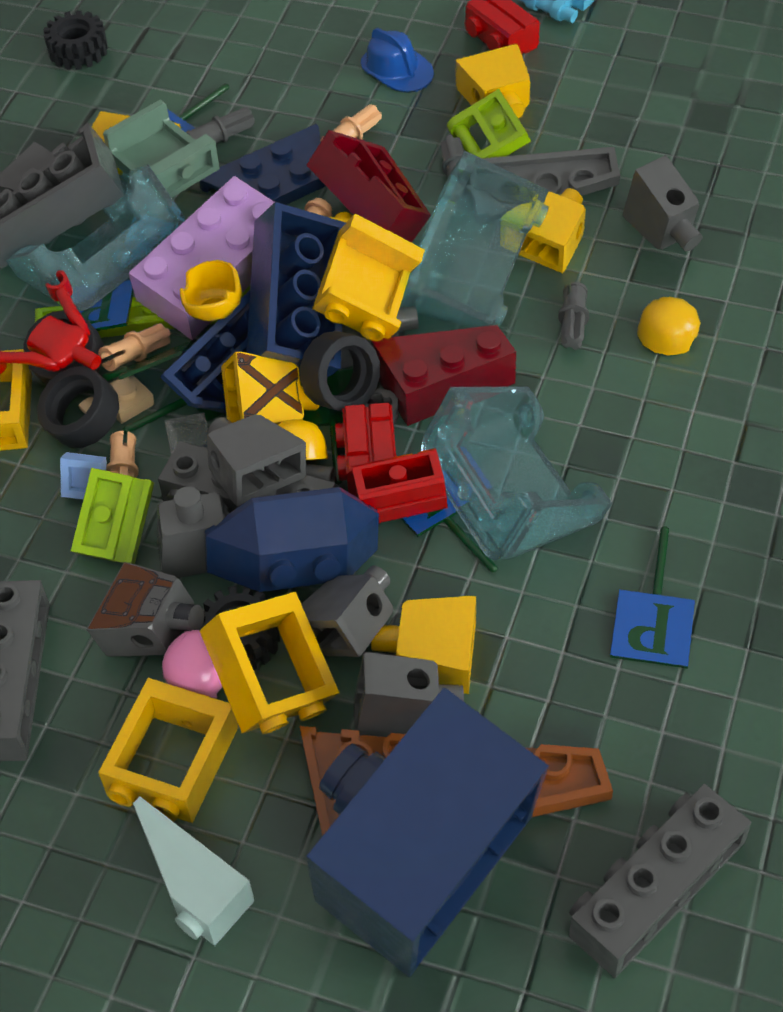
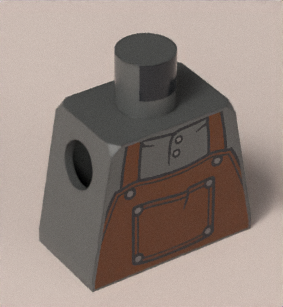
M124 562L86 630L106 656L164 655L168 646L182 631L199 630L202 627L204 612L200 605L194 604L193 599L181 581L175 576Z

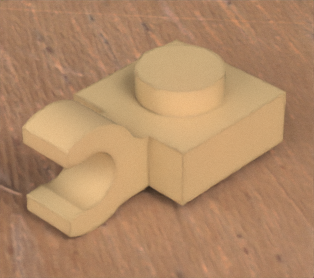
M134 375L121 380L118 378L110 383L118 394L119 411L116 419L121 424L155 405L153 394ZM89 397L79 404V408L84 414L90 408L93 397Z

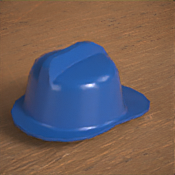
M375 28L372 31V39L369 41L367 52L362 56L360 62L365 72L374 76L386 86L401 92L419 91L432 82L434 70L431 63L414 51L410 38L400 31H384L379 28Z

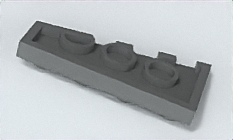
M615 147L470 159V175L478 227L502 220L505 215L537 189H545L561 195L565 189L572 188L583 196L619 185L620 179Z

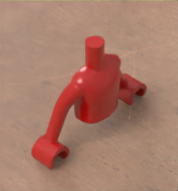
M59 270L55 273L60 284L50 285L46 283L45 286L54 301L60 302L72 324H67L52 315L44 318L31 332L27 340V347L32 352H1L0 350V374L7 368V363L27 364L54 372L64 369L74 360L92 370H96L100 366L101 356L85 348L89 341L90 329L71 298L73 288L64 271Z

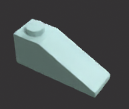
M139 796L133 805L178 915L175 918V922L191 938L197 940L200 936H203L215 946L255 901L250 881Z

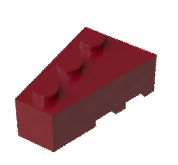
M328 130L306 164L353 215L357 214L411 243L431 217L430 212L384 146Z
M498 325L390 337L389 339L383 338L381 341H371V345L375 348L380 361L379 382L384 389L390 390L398 398V412L407 426L515 384L516 350Z

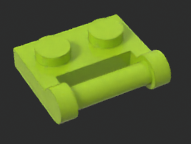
M499 89L453 116L447 123V129L453 138L459 137L461 139L463 149L469 159L508 156L531 142L523 125ZM476 123L490 143V146L483 150L480 149L470 132V127Z

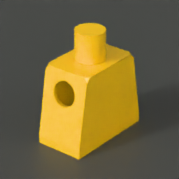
M514 44L457 59L456 89L471 105L499 89L517 118H520L525 108L529 105L530 77L519 46Z
M572 188L565 189L561 195L545 189H537L502 218L501 248L563 274L584 233L586 208L582 205L583 198L581 194Z
M476 596L405 601L402 604L400 626L383 625L371 641L372 651L396 653V656L433 660L438 665L439 684L462 685L464 694H469L476 628Z

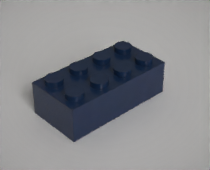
M274 202L254 221L247 353L295 363L299 368L300 377V365L303 355L311 342L326 332H342V324L328 320L325 315L312 308L338 232L346 222L278 202ZM341 350L336 352L331 359L327 370V378L341 369Z

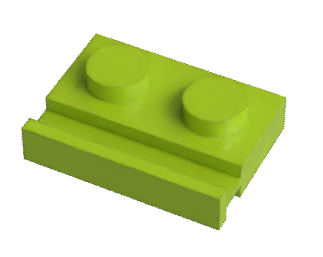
M91 468L71 551L76 554L104 560L135 564L155 483L148 479L144 480L129 475Z

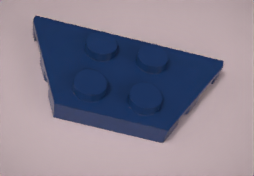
M314 124L219 167V170L199 181L200 189L206 193L211 189L218 191L233 176H236L273 202L287 205L326 187L306 165L321 143L319 126Z

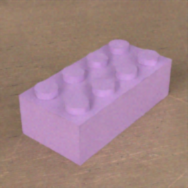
M233 176L129 272L136 301L193 340L211 322L195 319L185 311L181 302L180 288L185 289L186 272L205 261L221 260L229 262L238 272L242 292L251 285L254 221L274 202L236 176Z

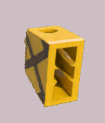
M235 352L221 366L226 416L232 423L252 415H262L278 425L286 420H303L304 410H317L319 408V405L314 404L306 396L303 387L300 385L299 368L295 363L244 352Z

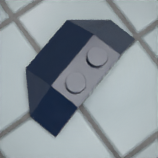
M250 291L241 298L240 304L231 315L218 320L160 376L189 406L226 414L221 366L235 352L247 353Z
M340 487L251 498L228 514L217 526L213 525L205 531L207 573L258 592L323 584L337 576L353 575L378 550L379 513L377 509L366 505L359 498Z

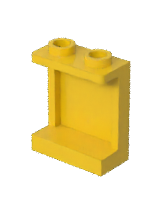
M354 214L338 232L312 309L325 315L328 320L334 323L344 324L360 332L368 340L381 341L383 338L389 339L400 328L401 321L396 319L404 291L410 273L421 263L425 249Z

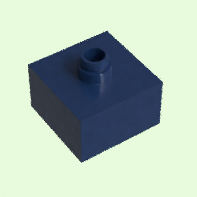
M444 687L387 758L378 752L368 756V752L352 743L338 755L324 774L319 784V789L331 801L336 800L333 810L339 816L306 856L314 900L410 978L531 820L549 765Z

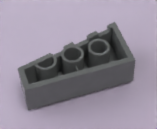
M89 122L78 130L82 136L67 147L64 143H61L52 151L55 158L44 167L36 170L33 166L25 172L18 184V188L13 192L9 189H4L0 193V270L11 263L18 262L27 253L41 245L50 243L59 234L73 226L82 224L86 218L103 208L112 206L118 199L125 196L113 153Z

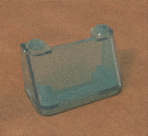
M464 151L444 184L418 246L425 249L421 263L410 273L400 308L416 306L417 314L469 328L498 325L500 327L508 310V307L503 305V291L527 233L533 225L539 228L545 219L549 206L545 205L544 201L549 190Z
M146 164L119 174L125 196L118 199L112 206L103 208L109 220L73 248H68L61 252H53L48 250L43 243L38 246H25L5 261L22 281L51 300L53 299L45 284H60L55 273L59 270L64 271L73 288L71 298L79 311H85L127 280L129 272L185 221V218L150 166Z
M450 387L423 436L421 449L424 451L436 448L445 480L446 495L483 553L489 559L496 561L515 558L595 525L603 519L613 504L603 489L597 483L583 482L578 484L571 492L534 440L543 422L544 414L538 399L529 387Z

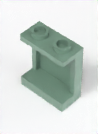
M162 100L156 101L105 130L103 133L105 144L113 153L116 167L160 204L219 170L215 140L207 134L196 140L169 119L167 105Z

